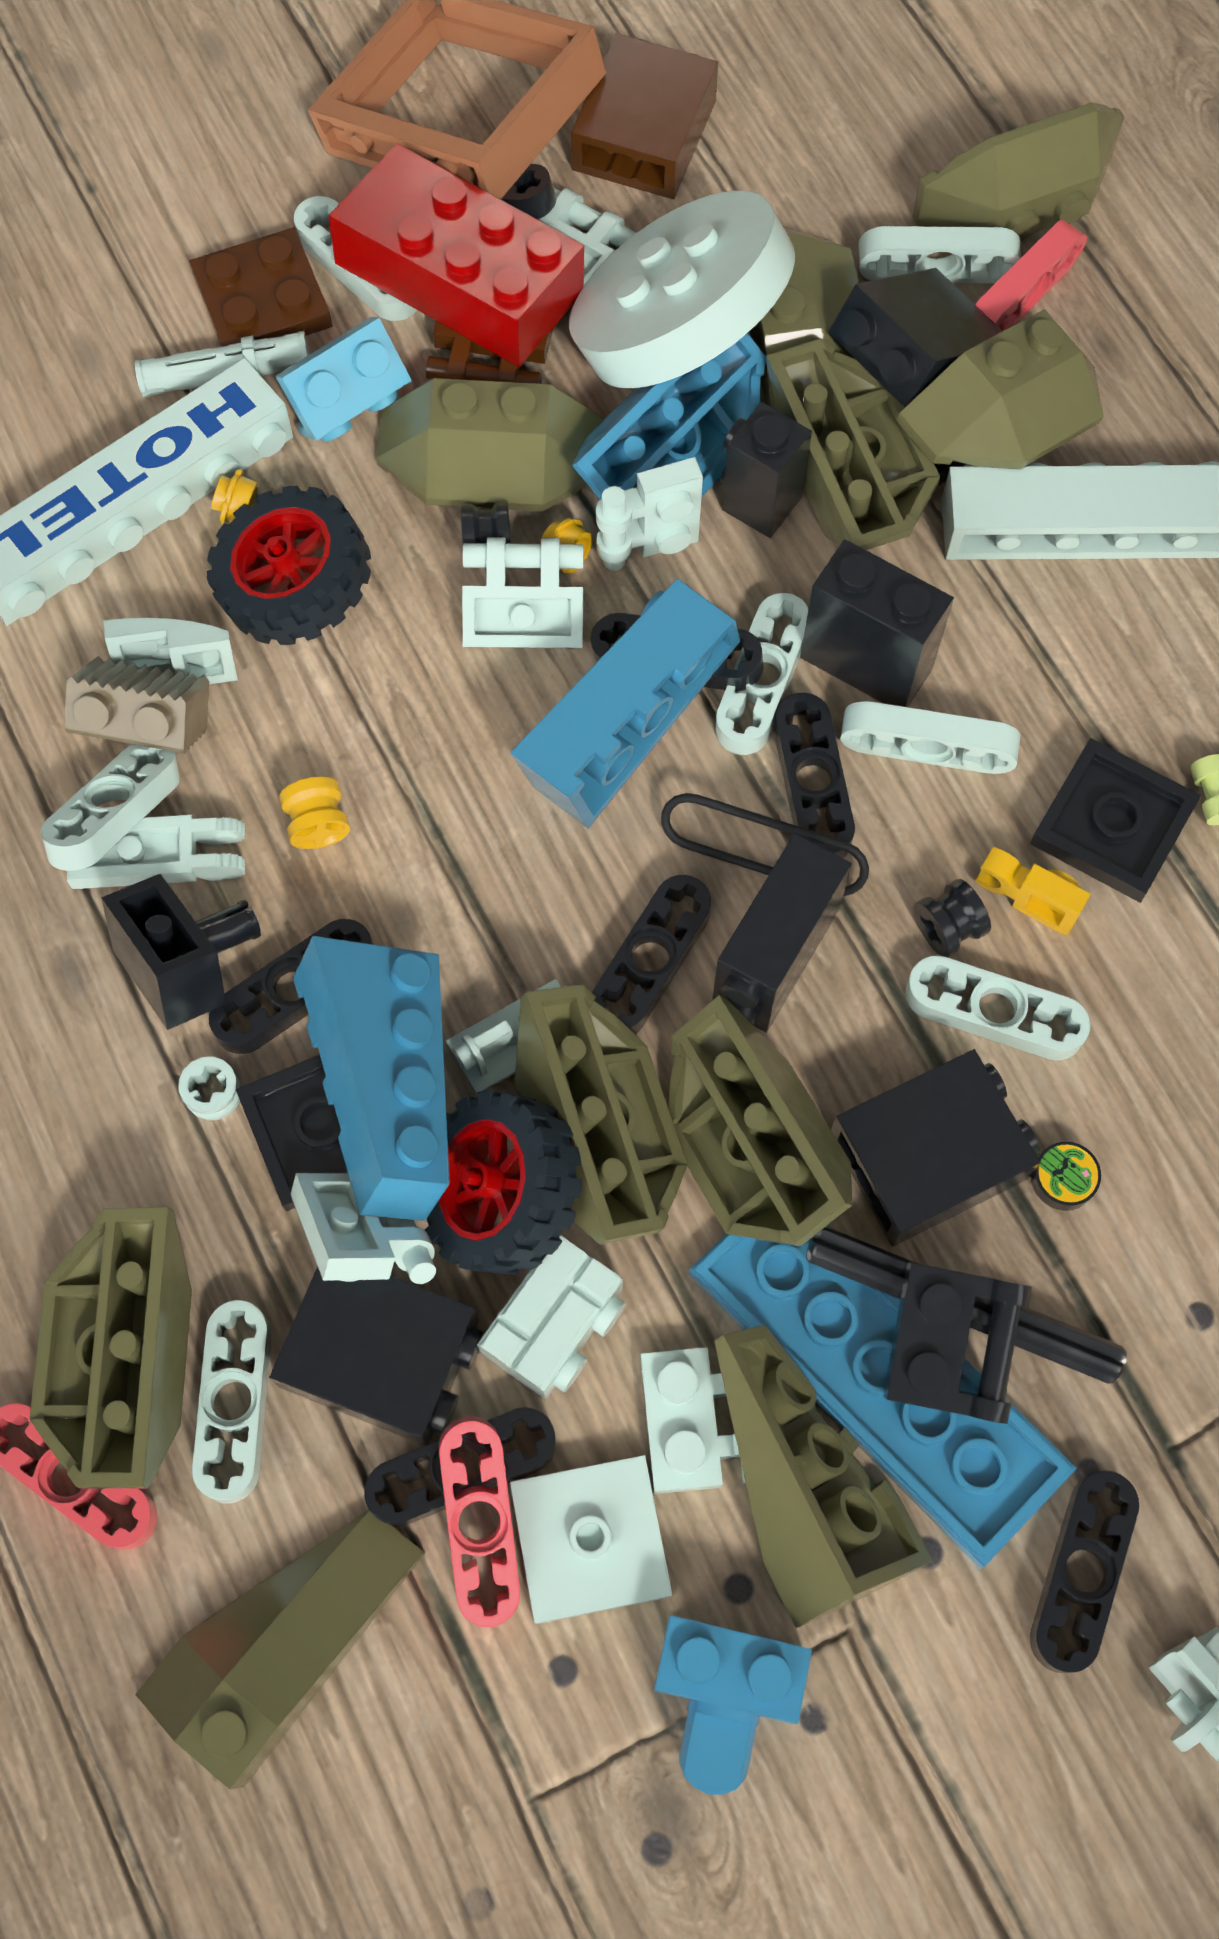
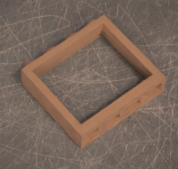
M405 0L308 109L327 154L374 168L398 143L501 200L606 74L594 26L498 0H440L441 4L439 6L435 0ZM441 40L546 69L483 145L378 113Z

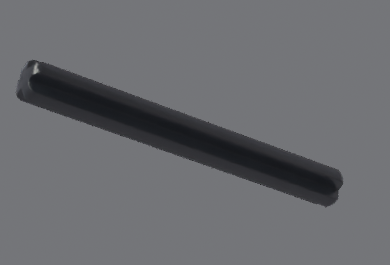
M827 1226L810 1239L806 1251V1259L809 1263L900 1300L907 1261L914 1262ZM975 1297L970 1328L987 1335L989 1334L994 1300ZM1021 1306L1015 1340L1016 1347L1107 1384L1114 1383L1121 1376L1127 1358V1351L1121 1345Z

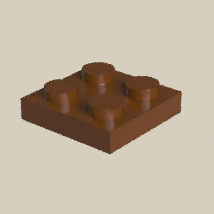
M295 227L189 260L194 279L221 347L241 343V337L253 335L254 340L280 337L304 331L305 336L333 327L329 309Z

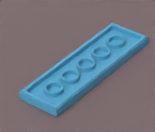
M725 1234L689 1269L688 1275L743 1330L761 1325L767 1326L815 1388L816 1404L841 1429L845 1427L864 1453L979 1569L984 1568L1077 1469L1012 1404L1008 1424H1003L967 1415L886 1400L883 1394L900 1299L809 1263L806 1259V1251L810 1239L802 1246H795ZM964 1358L959 1390L978 1394L981 1374Z

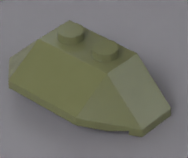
M1091 102L990 137L955 157L939 173L933 170L919 179L912 216L918 225L924 227L1008 228L1018 234L1020 241L1027 239L1035 232L1054 226L1060 220H1065L1069 224L1073 223L1082 216L1089 214L1112 158L1124 115L1118 108L1111 109L1106 105Z
M783 226L795 250L793 272L776 303L749 331L751 338L766 356V359L769 354L821 338L835 346L836 352L854 358L828 332L854 286L859 284L851 248ZM765 363L764 375L760 376L766 404L776 410L767 364Z
M1043 309L960 355L899 413L896 421L934 464L950 465L953 460L977 467L1020 470L1100 423L1104 414L1094 365L1049 313Z
M822 338L767 355L766 364L776 410L812 430L804 490L825 537L838 545L846 539L865 550L909 537L937 487L940 475L934 463L927 458L896 421L897 416L905 407L856 359L836 352V347Z
M433 378L382 409L376 461L380 468L387 473L390 472L406 489L426 505L461 507V505L473 504L476 508H492L496 503L508 502L509 509L545 511L574 495L587 485L572 464L586 437L604 418L551 384Z
M583 984L528 991L522 995L520 1001L515 1086L519 1096L536 1099L537 1102L546 1103L557 1110L558 1113L555 1118L565 1120L574 1134L569 1140L572 1146L579 1148L581 1165L576 1166V1178L582 1179L580 1198L574 1197L571 1210L575 1211L576 1215L573 1222L600 1245L659 1233L665 1228L669 1217L668 1212L677 1195L687 1162L647 1045L613 1013L594 1001L596 996Z
M718 995L672 1035L671 1055H674L675 1058L669 1083L668 1109L687 1166L726 1234L802 1246L852 1206L851 1162L789 1061L725 997Z
M169 1207L104 1208L92 1222L94 1227L71 1248L44 1282L29 1420L55 1457L68 1471L67 1475L76 1487L82 1489L149 1488L181 1426L192 1288L173 1209Z

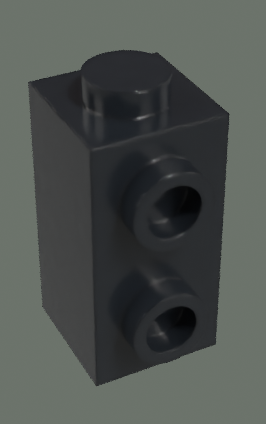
M762 401L747 420L739 418L729 430L723 444V450L727 452V460L720 479L721 484L724 485L722 510L771 539L802 498L812 430Z

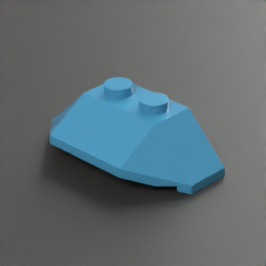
M747 333L724 352L688 373L659 384L635 388L586 437L572 466L601 500L603 491L608 487L616 486L624 491L637 487V473L695 457L703 476V496L721 478L726 466L727 452L723 450V444L729 430L739 418L747 420L760 403V376L764 375L766 356Z

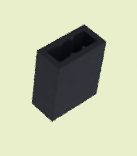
M931 268L856 284L828 332L889 393L906 407L960 355L1003 331L937 268Z
M844 539L812 586L800 658L883 704L909 707L933 670L954 597Z
M794 833L717 960L712 1000L718 995L725 997L753 1026L767 1033L836 917L852 863Z
M975 1049L835 1117L831 1131L849 1158L851 1173L892 1247L1028 1180L1041 1163L1037 1157L1040 1154V1147L1034 1132L1023 1119L1016 1121L1004 1100L1007 1097V1090L1002 1077L992 1064H983Z
M317 1266L269 1378L283 1390L412 1441L428 1445L434 1431L442 1434L452 1420L459 1395L451 1393V1388L460 1367L468 1370L472 1368L479 1353L477 1344L484 1336V1331L476 1329L479 1319L475 1308L393 1276H390L389 1279L357 1280L353 1282L323 1280Z

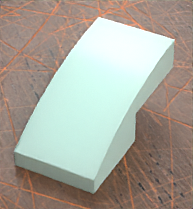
M169 618L103 620L106 645L110 658L115 664L123 660L127 666L134 662L138 668L146 664L150 670H153L158 666L162 673L169 668L171 671H174V675L180 670L186 677L191 673L197 679L205 675L209 680V684L238 681L230 636L227 630L193 621Z

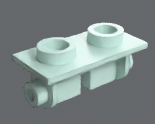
M555 979L537 990L559 988L561 986ZM521 999L446 1040L448 1047L477 1095L478 1092L486 1091L515 1074Z

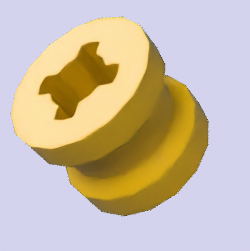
M310 777L298 780L281 791L279 799L282 810L290 815L291 818L287 832L292 846L300 849H318L333 845L348 836L351 829L347 814L340 811L338 807L342 799L338 781L330 777Z

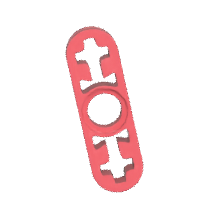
M1065 220L1058 221L975 305L1002 331L1014 326L1072 268L1085 247L1087 236Z
M18 1403L0 1407V1467L106 1546L118 1550H131L141 1546L151 1537L157 1524V1508L153 1499L141 1488L81 1489L72 1496H60L52 1485V1474L60 1461L55 1457L29 1420L31 1407ZM29 1420L30 1424L27 1426L25 1434L36 1444L48 1450L39 1461L28 1452L16 1447L11 1448L7 1453L5 1452L10 1441L3 1432L10 1423L21 1427ZM37 1464L34 1475L32 1476L29 1473V1469ZM100 1492L113 1502L123 1506L128 1505L134 1499L136 1504L131 1513L138 1520V1523L132 1531L119 1528L112 1534L109 1530L115 1520L110 1514L94 1504L90 1505L87 1516L81 1513V1509L92 1503Z
M466 1416L450 1423L443 1431L439 1441V1458L458 1607L469 1622L480 1627H495L512 1617L520 1601V1586L503 1448L496 1429L488 1421L475 1416ZM475 1432L479 1443H490V1452L479 1455L478 1462L481 1481L485 1482L496 1477L497 1485L495 1488L472 1486L455 1494L453 1493V1484L468 1485L463 1458L451 1457V1449L462 1445V1434ZM477 1501L493 1505L499 1513V1524L496 1531L491 1536L481 1540L467 1537L458 1525L462 1510L467 1505ZM504 1548L505 1557L490 1556L493 1579L496 1585H507V1591L496 1594V1606L483 1608L479 1597H468V1591L477 1589L480 1583L477 1559H472L463 1564L461 1555L486 1556Z

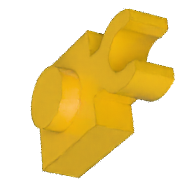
M996 847L991 849L975 880L978 885L992 893L1006 895L1014 899L1013 908L1066 937L1091 893L1081 889L1077 881L1067 873L1056 869L1046 870L1035 863L1032 869L1029 870L1022 866L1011 854Z

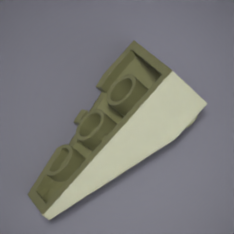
M761 1325L724 1334L714 1341L763 1563L775 1585L778 1598L785 1606L795 1628L797 1629L836 1612L933 1562L898 1494L886 1479L877 1484L873 1482L852 1455L859 1444L845 1427L836 1432L827 1423L815 1407L817 1400L815 1388L767 1326Z
M368 1510L184 1634L135 1695L172 1740L229 1790L245 1787L425 1553L393 1526L380 1521Z

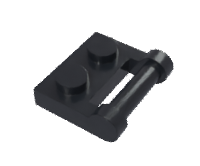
M907 1261L883 1397L886 1400L1008 1424L1011 1402L1005 1400L1021 1306H1029L1032 1286ZM975 1297L994 1300L978 1394L959 1390Z

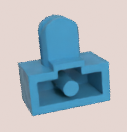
M670 1615L653 1691L689 1699L688 1713L679 1752V1764L683 1776L694 1788L708 1795H724L736 1790L741 1785L748 1773L759 1717L788 1724H798L812 1649Z

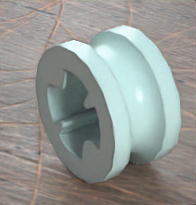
M213 1056L201 1057L192 1061L182 1071L179 1078V1093L187 1108L196 1117L207 1121L220 1120L230 1115L239 1104L240 1100L235 1089L240 1088L241 1084L232 1067L224 1060ZM210 1075H217L219 1082L226 1089L224 1093H213L210 1102H204V1099L195 1088L197 1085H207Z

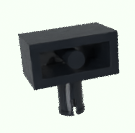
M161 874L101 897L113 952L167 1030L226 1005L218 953L248 940H255L261 936L257 917L253 909L248 907L246 900H241L234 906L195 921Z

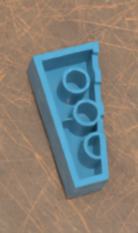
M678 578L665 592L662 590L658 591L644 607L641 617L510 752L530 784L589 829L712 677L714 672L738 645L740 638L736 621Z
M312 936L293 980L298 998L304 997L309 1015V1020L306 1024L312 1047H318L326 1077L322 1083L328 1105L334 1104L341 1132L338 1139L359 1214L425 1221L449 1186L439 954Z

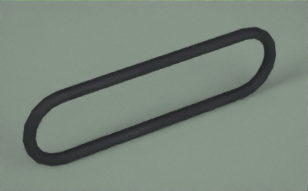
M691 793L674 796L666 802L661 812L662 828L665 835L673 843L706 856L769 875L773 869L771 866L679 836L673 830L670 823V814L677 805L686 802L696 803L790 834L796 833L803 838L850 853L858 861L860 873L856 882L845 887L843 896L852 895L859 891L868 879L869 865L866 856L860 849L846 841Z

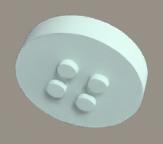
M728 191L687 203L658 218L637 232L615 250L593 273L579 293L571 311L569 321L571 336L596 375L608 385L618 388H640L679 377L705 364L731 347L768 313L783 293L792 275L795 264L794 246L771 204L760 194L750 191Z

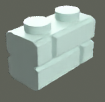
M561 1235L559 1238L563 1242L552 1255L544 1254L540 1257L542 1264L530 1270L477 1344L480 1354L545 1400L555 1387L564 1393L571 1387L587 1362V1358L579 1353L594 1331L604 1337L613 1327L626 1306V1303L618 1298L623 1290V1279L596 1259L589 1257L583 1250Z

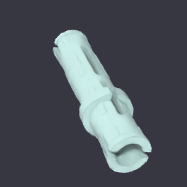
M300 331L280 337L254 340L253 335L241 337V343L173 354L172 356L140 359L135 360L134 364L138 386L144 398L163 394L164 392L200 387L243 358L262 377L283 372L310 355L305 332Z

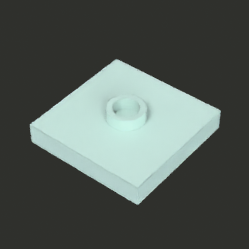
M645 1455L510 1482L535 1625L673 1596Z

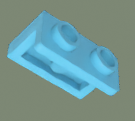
M372 316L275 376L300 420L295 424L300 435L316 441L321 438L322 442L334 440L345 434L352 427L350 419L366 409L369 412H376L395 402L399 398L397 390L412 381L381 320L378 317Z

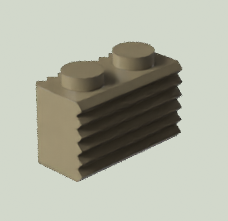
M98 656L66 681L65 730L68 733L186 754V750H190V746H193L194 742H197L198 738H201L202 734L206 732L209 680L205 675L197 679L193 673L186 677L181 670L174 675L169 668L162 673L158 666L150 670L146 664L138 668L134 662L127 666L123 660L115 664L109 658L104 662Z

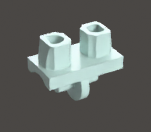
M1215 1627L1198 1638L1194 1636L1161 1654L1149 1669L1172 1694L1165 1703L1182 1721L1170 1738L1180 1752H1185L1200 1742L1216 1761H1219V1628Z

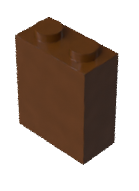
M615 33L603 59L606 74L586 97L571 130L572 170L674 200L716 102L718 61L654 44L643 39Z

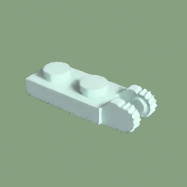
M192 815L146 817L134 826L95 864L84 869L67 871V882L72 889L130 886L157 874H161L167 883L196 882V877L209 881L237 879L245 875V859L242 856L231 853L196 854V842L210 846L242 842V839H245V823H242V820L239 821L237 818L233 819L231 817L219 819L216 817L194 819Z

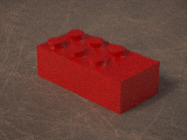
M398 143L329 214L336 265L517 367L523 364L547 333L549 334L570 310L584 287L583 244Z

